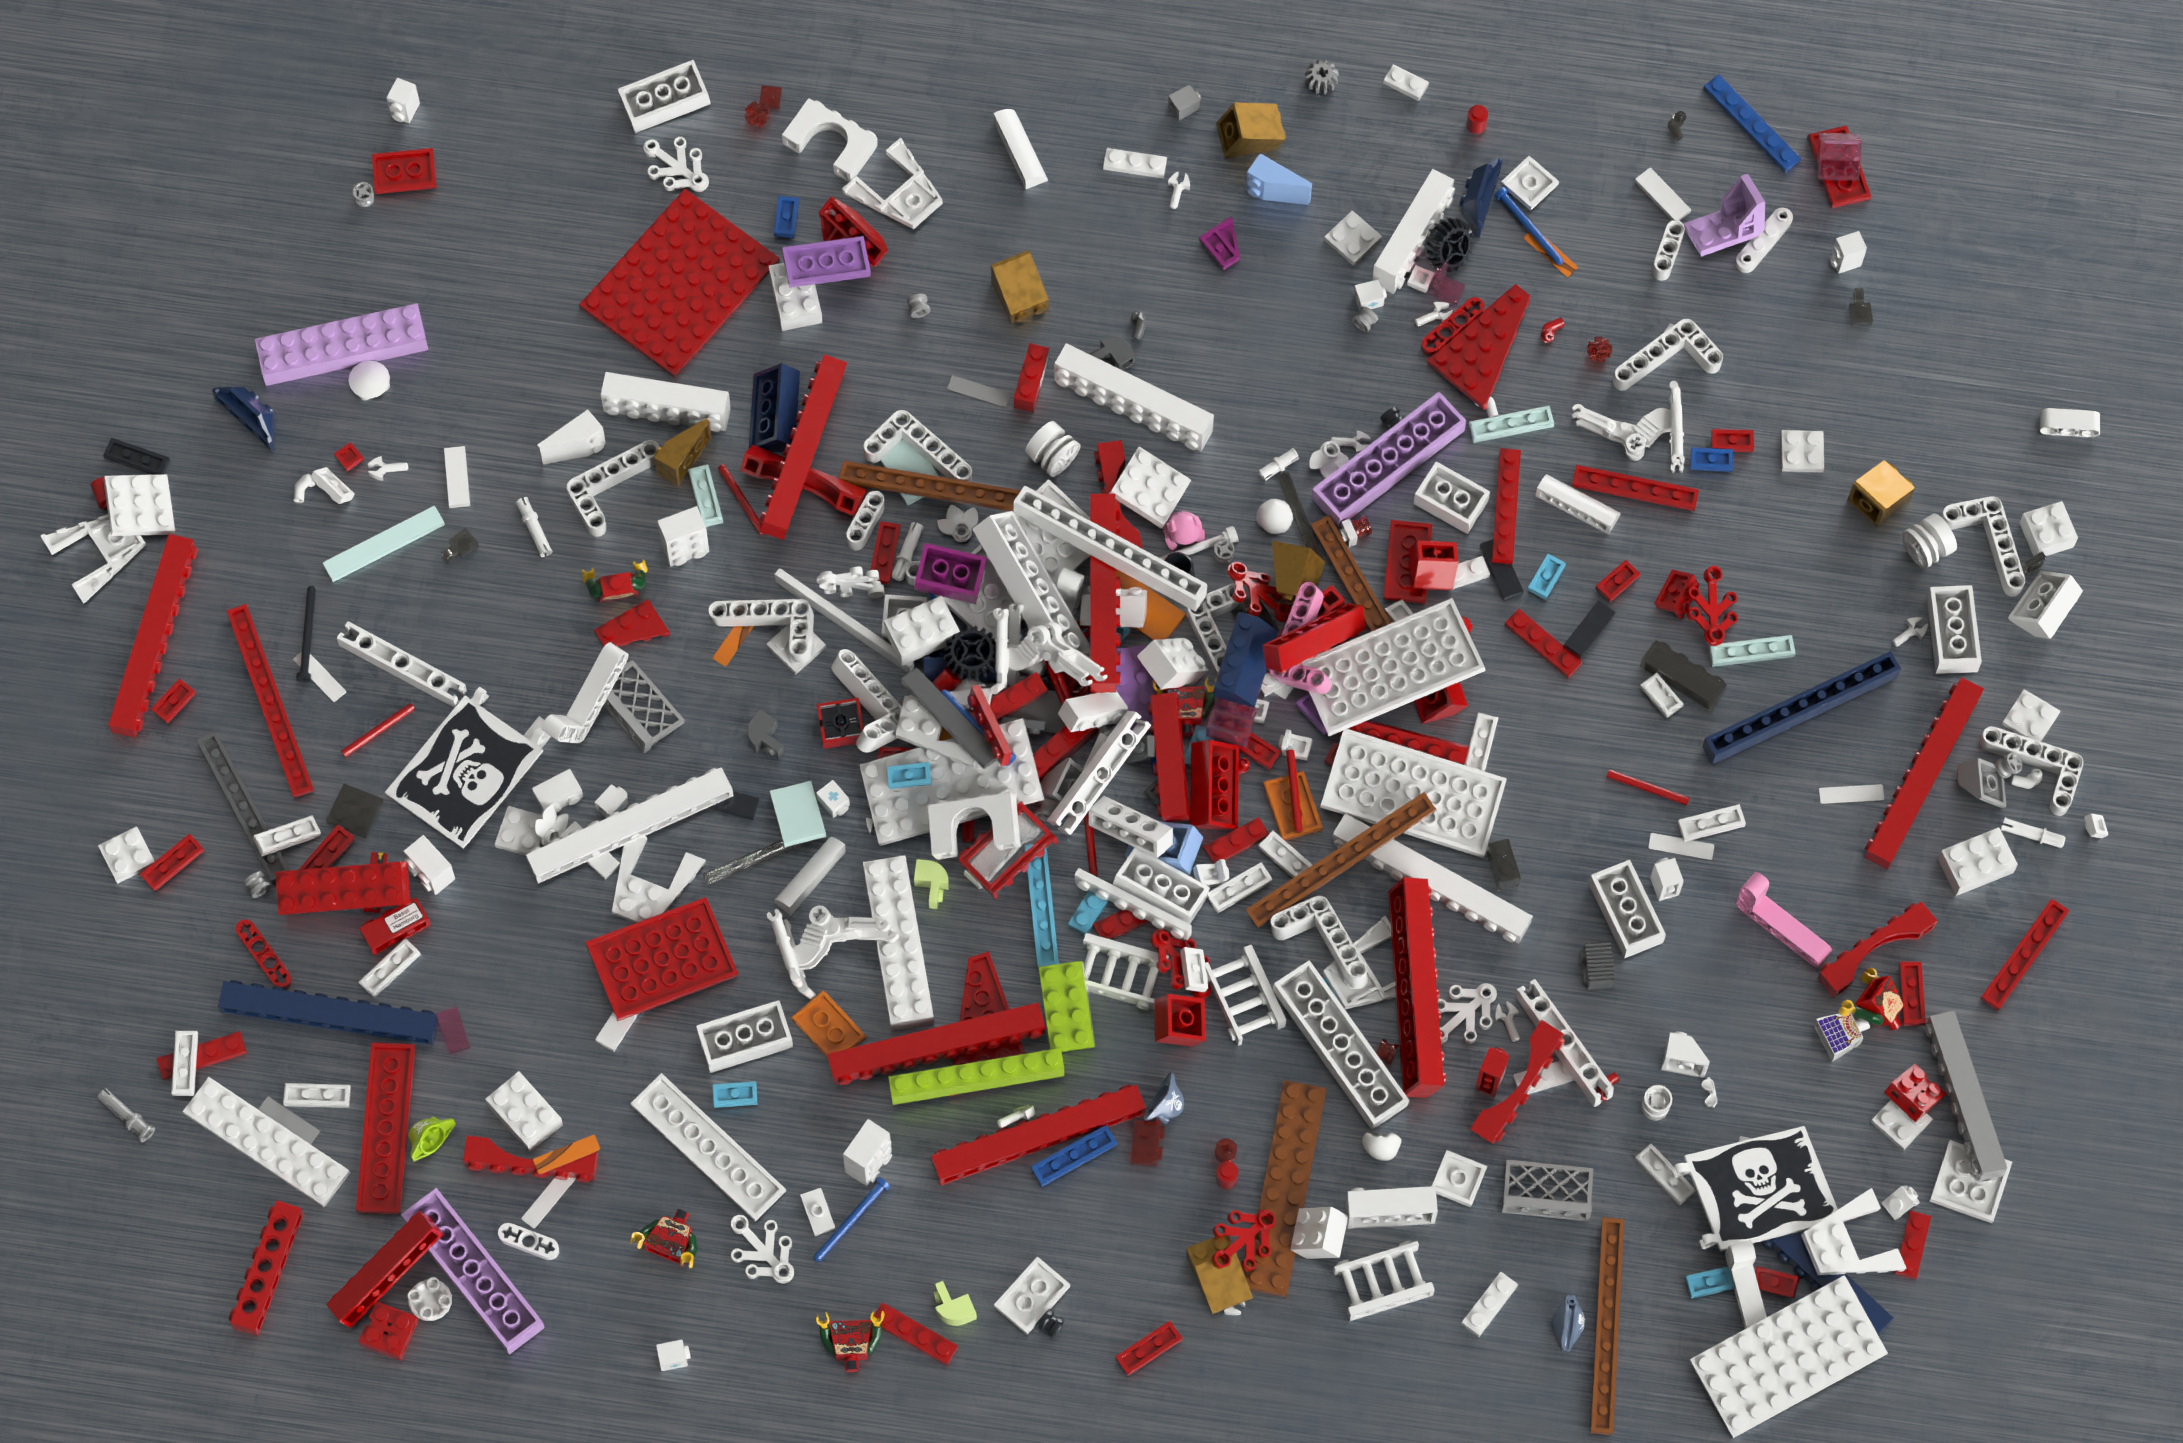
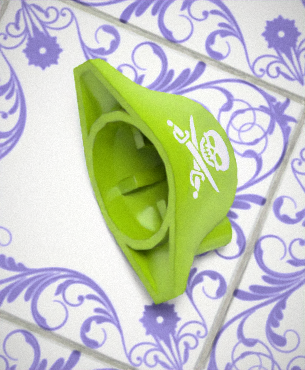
M433 1116L430 1119H423L415 1123L409 1131V1139L412 1143L410 1153L412 1160L416 1161L434 1153L444 1143L456 1125L454 1119L439 1120Z

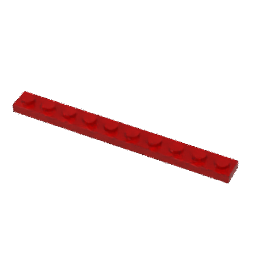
M244 604L226 610L293 797L297 798L314 792L248 606Z

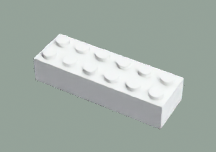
M1434 169L1428 175L1374 265L1372 281L1379 279L1380 285L1384 286L1386 291L1394 294L1397 288L1401 289L1406 279L1404 278L1405 274L1412 271L1415 265L1414 259L1416 256L1420 257L1425 248L1423 244L1427 240L1426 237L1430 235L1429 229L1433 230L1434 223H1439L1440 219H1443L1444 209H1449L1454 200L1452 197L1455 192V188H1453L1454 179Z
M605 372L601 400L603 411L610 415L622 414L633 419L641 417L647 418L652 422L666 421L671 425L684 424L689 427L696 425L704 419H708L711 431H726L731 410L729 392Z

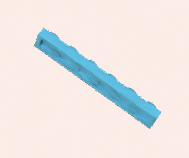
M1025 845V852L1033 845ZM1047 847L1044 849L1045 854L1041 858L1036 856L1029 863V869L1027 870L1037 969L1042 966L1059 964Z

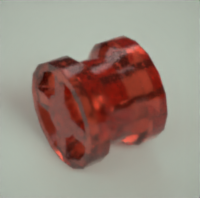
M1365 515L1360 516L1358 520H1350L1358 536L1357 539H1360L1362 535L1368 536L1372 534L1370 523Z
M1382 1039L1376 1054L1380 1059L1386 1060V1063L1391 1065L1399 1045L1390 1044L1386 1039Z
M1229 1138L1219 1140L1215 1147L1216 1159L1220 1163L1225 1161L1233 1162L1237 1154L1236 1143Z

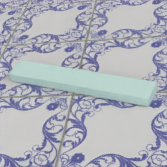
M434 505L323 562V566L332 582L444 526L445 523Z

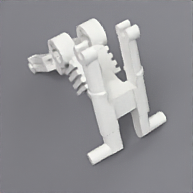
M1676 381L1670 382L1671 396L1668 399V403L1671 404V409H1655L1649 414L1644 415L1637 425L1612 420L1584 408L1581 404H1576L1572 407V411L1575 412L1572 414V419L1580 418L1576 422L1577 426L1621 443L1625 448L1627 458L1631 461L1640 460L1644 456L1646 446L1649 448L1662 433L1671 432L1669 443L1671 444L1672 464L1670 470L1671 473H1674L1675 467H1679V472H1683L1685 458L1683 456L1684 432L1682 427L1681 391Z
M1010 604L1009 611L1008 609L1001 610V608L994 609L993 615L996 618L995 671L997 673V683L991 687L992 694H997L1001 690L1006 689L1007 682L1010 686H1013L1027 678L1026 676H1019V670L1029 668L1043 659L1054 663L1076 679L1082 686L1092 684V680L1086 681L1085 679L1089 674L1096 681L1107 679V675H1100V672L1104 670L1103 667H1100L1084 654L1060 640L1062 631L1056 622H1049L1031 628L1028 631L1027 637L1020 644V638H1022L1021 614L1024 611V605ZM1008 615H1009V634H1008L1009 639H1007ZM1048 628H1051V629H1052V630H1051V634H1052L1053 636H1051V637H1050V631L1048 630Z
M819 905L810 911L809 918L812 923L806 925L807 928L800 939V944L795 945L790 922L785 919L783 923L782 914L778 909H775L776 915L774 917L770 912L767 913V918L771 921L777 939L776 944L779 945L792 984L810 1000L816 997V993L807 986L804 970L815 967L825 955H828L832 943L845 942L852 939L888 940L895 942L899 938L897 932L893 933L888 922L882 926L885 922L882 917L834 918L824 906Z

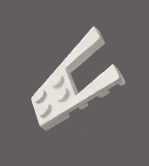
M899 138L886 150V155L912 176L886 200H883L857 176L842 188V193L914 229L941 206L943 201L930 180L925 176L922 168L915 161L910 150L905 146L902 138Z
M108 514L98 517L97 520L91 522L78 523V526L68 529L65 527L56 530L57 532L52 534L40 535L51 555L89 534L108 563L71 584L83 604L146 546L141 535L111 536Z
M991 688L982 689L990 705L992 698ZM971 690L950 692L964 708H970L967 697ZM913 695L905 696L896 730V737L918 747L927 748L938 755L947 756L955 762L969 765L970 768L975 769L976 761L959 743L939 741L942 725Z
M643 836L625 844L612 914L637 923L667 912L674 900H677L682 894L683 889L695 878L701 867L705 866L706 860L686 852L670 888L666 889L631 875L646 844L647 837Z
M1386 916L1382 917L1375 926H1372L1364 936L1353 944L1367 969L1368 980L1363 988L1355 989L1351 987L1336 961H1333L1323 970L1324 978L1344 1009L1396 998L1395 981L1382 988L1361 955L1391 939V925Z
M1872 1188L1801 1234L1818 1275H1836L1852 1272L1859 1274L1875 1271L1877 1273L1888 1271L1902 1272L1906 1269L1898 1248L1859 1260L1845 1228L1844 1221L1870 1214L1880 1209Z

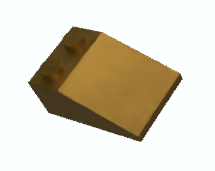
M704 419L667 440L662 447H658L654 454L657 475L676 486L680 485L688 473V469L693 466L712 438L710 421L708 419Z
M1227 1235L1222 1238L1213 1237L1186 1248L1187 1259L1212 1314L1253 1299L1237 1253L1231 1256V1263L1224 1269H1217L1212 1264V1256L1219 1250H1226L1232 1244L1230 1237ZM1217 1257V1261L1222 1264V1259Z

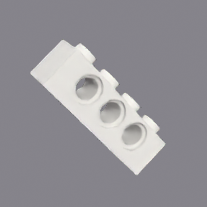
M1103 796L1089 809V826L1156 858L1173 845V828L1106 796Z

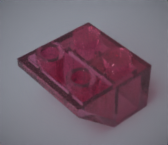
M1818 133V179L1859 181L1862 140L1859 134Z
M1217 698L1207 724L1206 736L1247 748L1259 708H1252Z

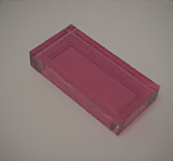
M454 1007L436 1013L449 1054L469 1049L470 1045L458 1008Z

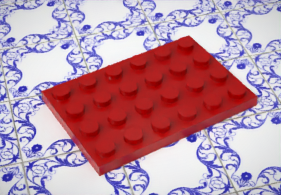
M707 897L586 941L585 943L617 1022L738 976V971Z

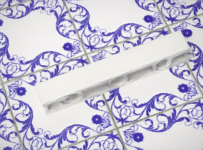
M349 621L345 625L346 635L350 636L353 634L357 637L356 640L351 641L344 638V633L342 632L337 637L340 647L454 708L460 701L456 695L448 694V689H454L460 692L462 696H465L467 693L466 685L461 681ZM364 643L371 644L368 648L361 647ZM401 662L407 663L405 667H397ZM436 682H443L440 687L433 686Z
M1127 710L1047 819L1050 824L1060 826V821L1067 814L1068 818L1062 827L1058 828L1061 833L1067 835L1073 833L1151 726L1147 721L1139 720L1141 716L1137 712ZM1134 721H1135V722L1137 723V725H1136V726L1134 727V729L1131 731V730H1130V727L1132 726V724H1133ZM1125 734L1126 740L1122 743V736ZM1101 768V775L1097 777V771ZM1076 802V809L1073 811L1072 805Z
M1535 979L1530 981L1529 989L1527 990L1529 994H1534L1535 998L1533 1000H1530L1524 993L1526 990L1524 986L1518 988L1516 999L1536 1027L1543 1020L1564 1033L1563 1039L1569 1044L1563 1045L1559 1051L1555 1050L1554 1052L1594 1107L1601 1104V1095L1594 1090L1596 1086H1599L1606 1094L1607 1100L1613 1096L1614 1087ZM1542 1007L1545 1011L1540 1012L1536 1008ZM1590 1074L1594 1078L1587 1079L1584 1077V1075Z

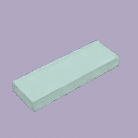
M709 465L688 469L697 507L705 526L723 523Z

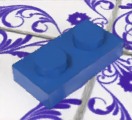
M778 196L774 236L795 238L799 198Z
M1692 447L1690 470L1732 472L1733 449Z

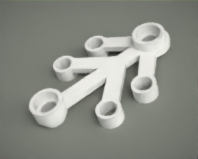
M677 137L674 140L678 161L660 149V145L656 140L651 139L644 143L643 149L647 157L654 158L657 156L670 166L668 168H659L656 165L650 166L648 168L649 178L657 179L659 177L682 175L687 178L675 180L673 177H666L663 184L667 191L690 187L695 192H702L709 185L707 175L702 173L701 170L702 152L700 149L693 148L690 151L694 173L687 168L685 156L687 145L685 138ZM678 142H683V143H684V144L681 145V146H678V145H677ZM650 145H654V146H655V147L652 148V149L648 148V146H650ZM694 153H698V154H699L698 157H693L692 155H693ZM656 170L657 173L651 174V171ZM700 179L702 182L696 183L695 180ZM672 182L673 185L667 186L666 183Z
M852 567L849 573L836 575L831 571H825L816 578L819 587L824 589L825 594L835 593L836 585H840L841 597L852 596V588L868 591L869 598H880L885 595L884 586L880 581H877L879 580L877 570L867 571L866 576H863L862 567Z
M1484 983L1479 985L1477 989H1462L1459 985H1453L1449 990V996L1452 999L1456 1000L1460 997L1474 999L1470 1003H1448L1443 999H1438V1003L1444 1005L1443 1009H1439L1441 1013L1459 1012L1442 1028L1440 1027L1444 1035L1441 1046L1446 1044L1448 1034L1465 1019L1466 1031L1463 1037L1464 1041L1468 1044L1476 1041L1475 1010L1480 1005H1482V1017L1480 1018L1479 1026L1483 1030H1488L1493 1022L1490 1017V1004L1497 997V991L1493 985ZM1457 989L1460 993L1454 995L1452 990ZM1489 991L1490 995L1484 996L1482 992ZM1483 1020H1488V1021L1490 1022V1024H1489V1025H1483V1024H1482V1021H1483ZM1473 1034L1474 1038L1468 1039L1466 1035Z
M734 1216L731 1220L732 1230L737 1234H742L757 1251H743L736 1248L731 1252L733 1262L741 1263L743 1260L767 1261L771 1267H757L754 1264L748 1265L745 1270L746 1276L750 1279H755L758 1276H769L781 1284L790 1282L794 1277V1268L788 1263L789 1249L792 1247L791 1238L789 1236H782L779 1239V1247L781 1248L779 1262L773 1255L775 1233L778 1230L777 1223L774 1220H768L765 1223L766 1240L764 1245L748 1228L749 1223L745 1216ZM737 1223H743L744 1227L738 1229L736 1225ZM773 1224L775 1228L774 1230H768L767 1226ZM783 1240L790 1242L788 1246H783L781 1243ZM741 1253L742 1257L736 1259L734 1258V1254ZM754 1268L756 1273L750 1275L748 1273L749 1269ZM781 1270H786L787 1275L780 1276L779 1272Z

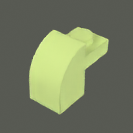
M917 859L914 886L930 888L929 908L938 909V902H943V889L949 890L948 875L939 863Z
M941 1281L935 1284L936 1291L933 1292L936 1303H941V1305L935 1307V1312L941 1321L948 1325L959 1326L977 1319L976 1311L968 1294L951 1300L944 1282Z

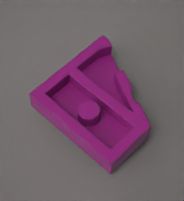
M1231 216L1199 237L1200 243L1223 271L1240 260L1233 218Z

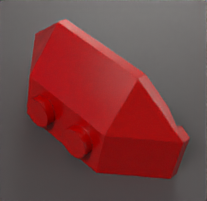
M830 197L818 212L819 218H821L824 242L863 236L870 267L877 266L888 252L883 237L855 210L834 197Z

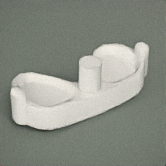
M1707 1077L1701 1083L1702 1089L1710 1093L1704 1101V1105L1715 1108L1718 1102L1713 1080Z

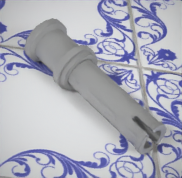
M107 1088L98 1094L97 1099L125 1123L126 1129L128 1131L132 1130L139 1137V1141L145 1142L153 1135L155 1127L153 1125L149 1126L140 1114L133 1113Z

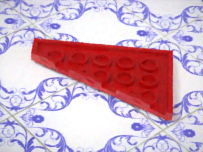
M1517 284L1513 285L1427 359L1430 367L1483 410L1487 408L1490 395L1493 394L1494 386L1503 369L1506 356L1508 357L1509 349L1518 332L1521 319L1523 320L1525 309L1529 305L1530 295Z
M989 951L969 957L959 1022L1009 1010ZM1021 1041L1015 1044L1007 1042L1000 1044L999 1047L994 1049L986 1047L979 1049L978 1052L973 1054H957L958 1056L954 1058L953 1066L1025 1054Z

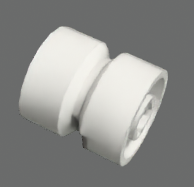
M1653 1085L1648 1088L1641 1105L1644 1116L1654 1121L1665 1118L1672 1104L1671 1092L1661 1085Z

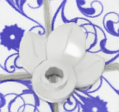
M1327 441L1322 444L1320 450L1315 451L1311 455L1309 466L1310 469H1320L1322 476L1326 479L1348 462L1349 459L1341 453L1337 443ZM1327 450H1331L1333 455L1328 454Z
M950 505L946 515L947 519L937 521L942 533L951 535L957 542H966L972 536V529L978 524V513L974 507L964 513L956 506ZM965 531V534L959 535L958 532Z
M548 805L543 810L541 819L535 820V833L541 837V843L544 846L548 845L553 839H561V834L567 828L568 814L565 813L557 816L553 806Z

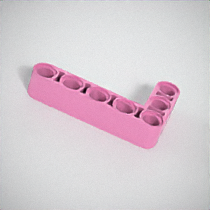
M1306 582L1299 588L1282 635L1317 618L1324 596L1314 583ZM1311 592H1314L1311 597H1308ZM1304 611H1307L1306 614L1301 617L1302 613ZM1297 665L1288 668V671L1280 675L1275 670L1269 669L1270 674L1279 683L1317 694H1325L1331 688V680L1319 669ZM1301 674H1303L1302 678L1299 679V680H1297L1298 677H1299ZM1322 679L1321 683L1316 685L1317 681Z
M1754 872L1740 889L1736 900L1737 907L1800 957L1818 968L1832 952L1831 947L1765 896L1769 887V881L1762 874Z

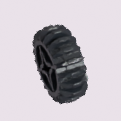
M1446 217V219H1440L1439 223H1434L1433 230L1429 229L1430 235L1426 237L1427 243L1424 244L1426 250L1423 253L1426 255L1425 260L1428 261L1432 268L1440 272L1451 273L1452 270L1457 271L1458 266H1463L1464 260H1468V254L1472 253L1470 248L1474 245L1471 242L1474 236L1471 234L1472 230L1466 222L1458 218Z
M976 625L973 627V630L966 626L964 632L958 628L960 634H954L952 640H946L947 647H944L946 667L948 669L952 668L951 673L953 675L959 673L958 678L960 680L967 676L968 682L971 680V677H975V681L978 682L980 675L986 679V672L993 674V667L996 664L995 638L992 639L993 634L991 632L985 634L986 629L984 627L978 631ZM985 646L990 653L987 660L981 654ZM958 647L963 653L959 661L955 657V651ZM969 652H972V653L975 652L976 654H975V655H973V654H972V655H969L968 653H969Z

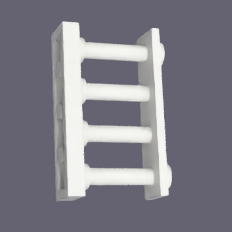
M1086 933L1083 948H1087L1086 950L1088 951L1084 962L1087 991L1135 1004L1142 1010H1154L1155 999L1150 997L1159 971L1156 967L1158 953ZM1099 952L1105 953L1108 956L1101 984L1088 981L1095 956ZM1119 958L1126 959L1129 962L1122 989L1109 986L1116 961ZM1140 963L1148 965L1150 968L1142 995L1130 992L1137 966Z
M1252 944L1243 948L1241 959L1211 970L1208 962L1205 963L1207 982L1210 984L1230 1027L1227 1029L1232 1041H1236L1238 1046L1242 1045V1034L1267 1024H1275L1277 1030L1286 1027V1018ZM1244 966L1245 968L1249 967L1252 973L1249 978L1220 989L1216 981L1217 977ZM1252 985L1254 987L1258 986L1259 996L1233 1007H1228L1225 996ZM1261 1004L1267 1006L1269 1012L1266 1016L1242 1026H1237L1233 1018L1234 1015Z
M1405 1241L1400 1243L1399 1247L1350 1262L1349 1260H1343L1338 1262L1337 1266H1334L1333 1274L1334 1276L1342 1274L1352 1302L1350 1304L1351 1307H1348L1347 1310L1349 1321L1433 1296L1432 1282L1426 1283L1422 1280L1413 1252L1418 1251V1241ZM1402 1255H1405L1414 1281L1413 1288L1406 1290L1401 1286L1392 1260ZM1383 1261L1394 1290L1392 1294L1387 1296L1381 1294L1371 1266ZM1360 1268L1364 1270L1373 1296L1371 1301L1364 1303L1359 1298L1350 1272Z

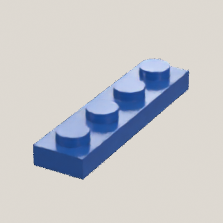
M1105 1125L1031 1166V1170L1041 1187L1117 1146V1141L1108 1126Z

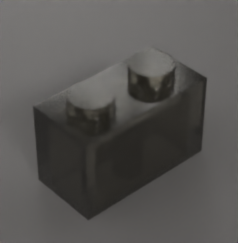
M1509 839L1489 843L1486 854L1498 891L1519 886L1521 876Z

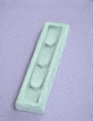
M1544 406L1469 421L1468 425L1473 443L1551 428L1554 427V420L1550 406Z
M1792 635L1708 646L1712 667L1791 658L1796 655Z

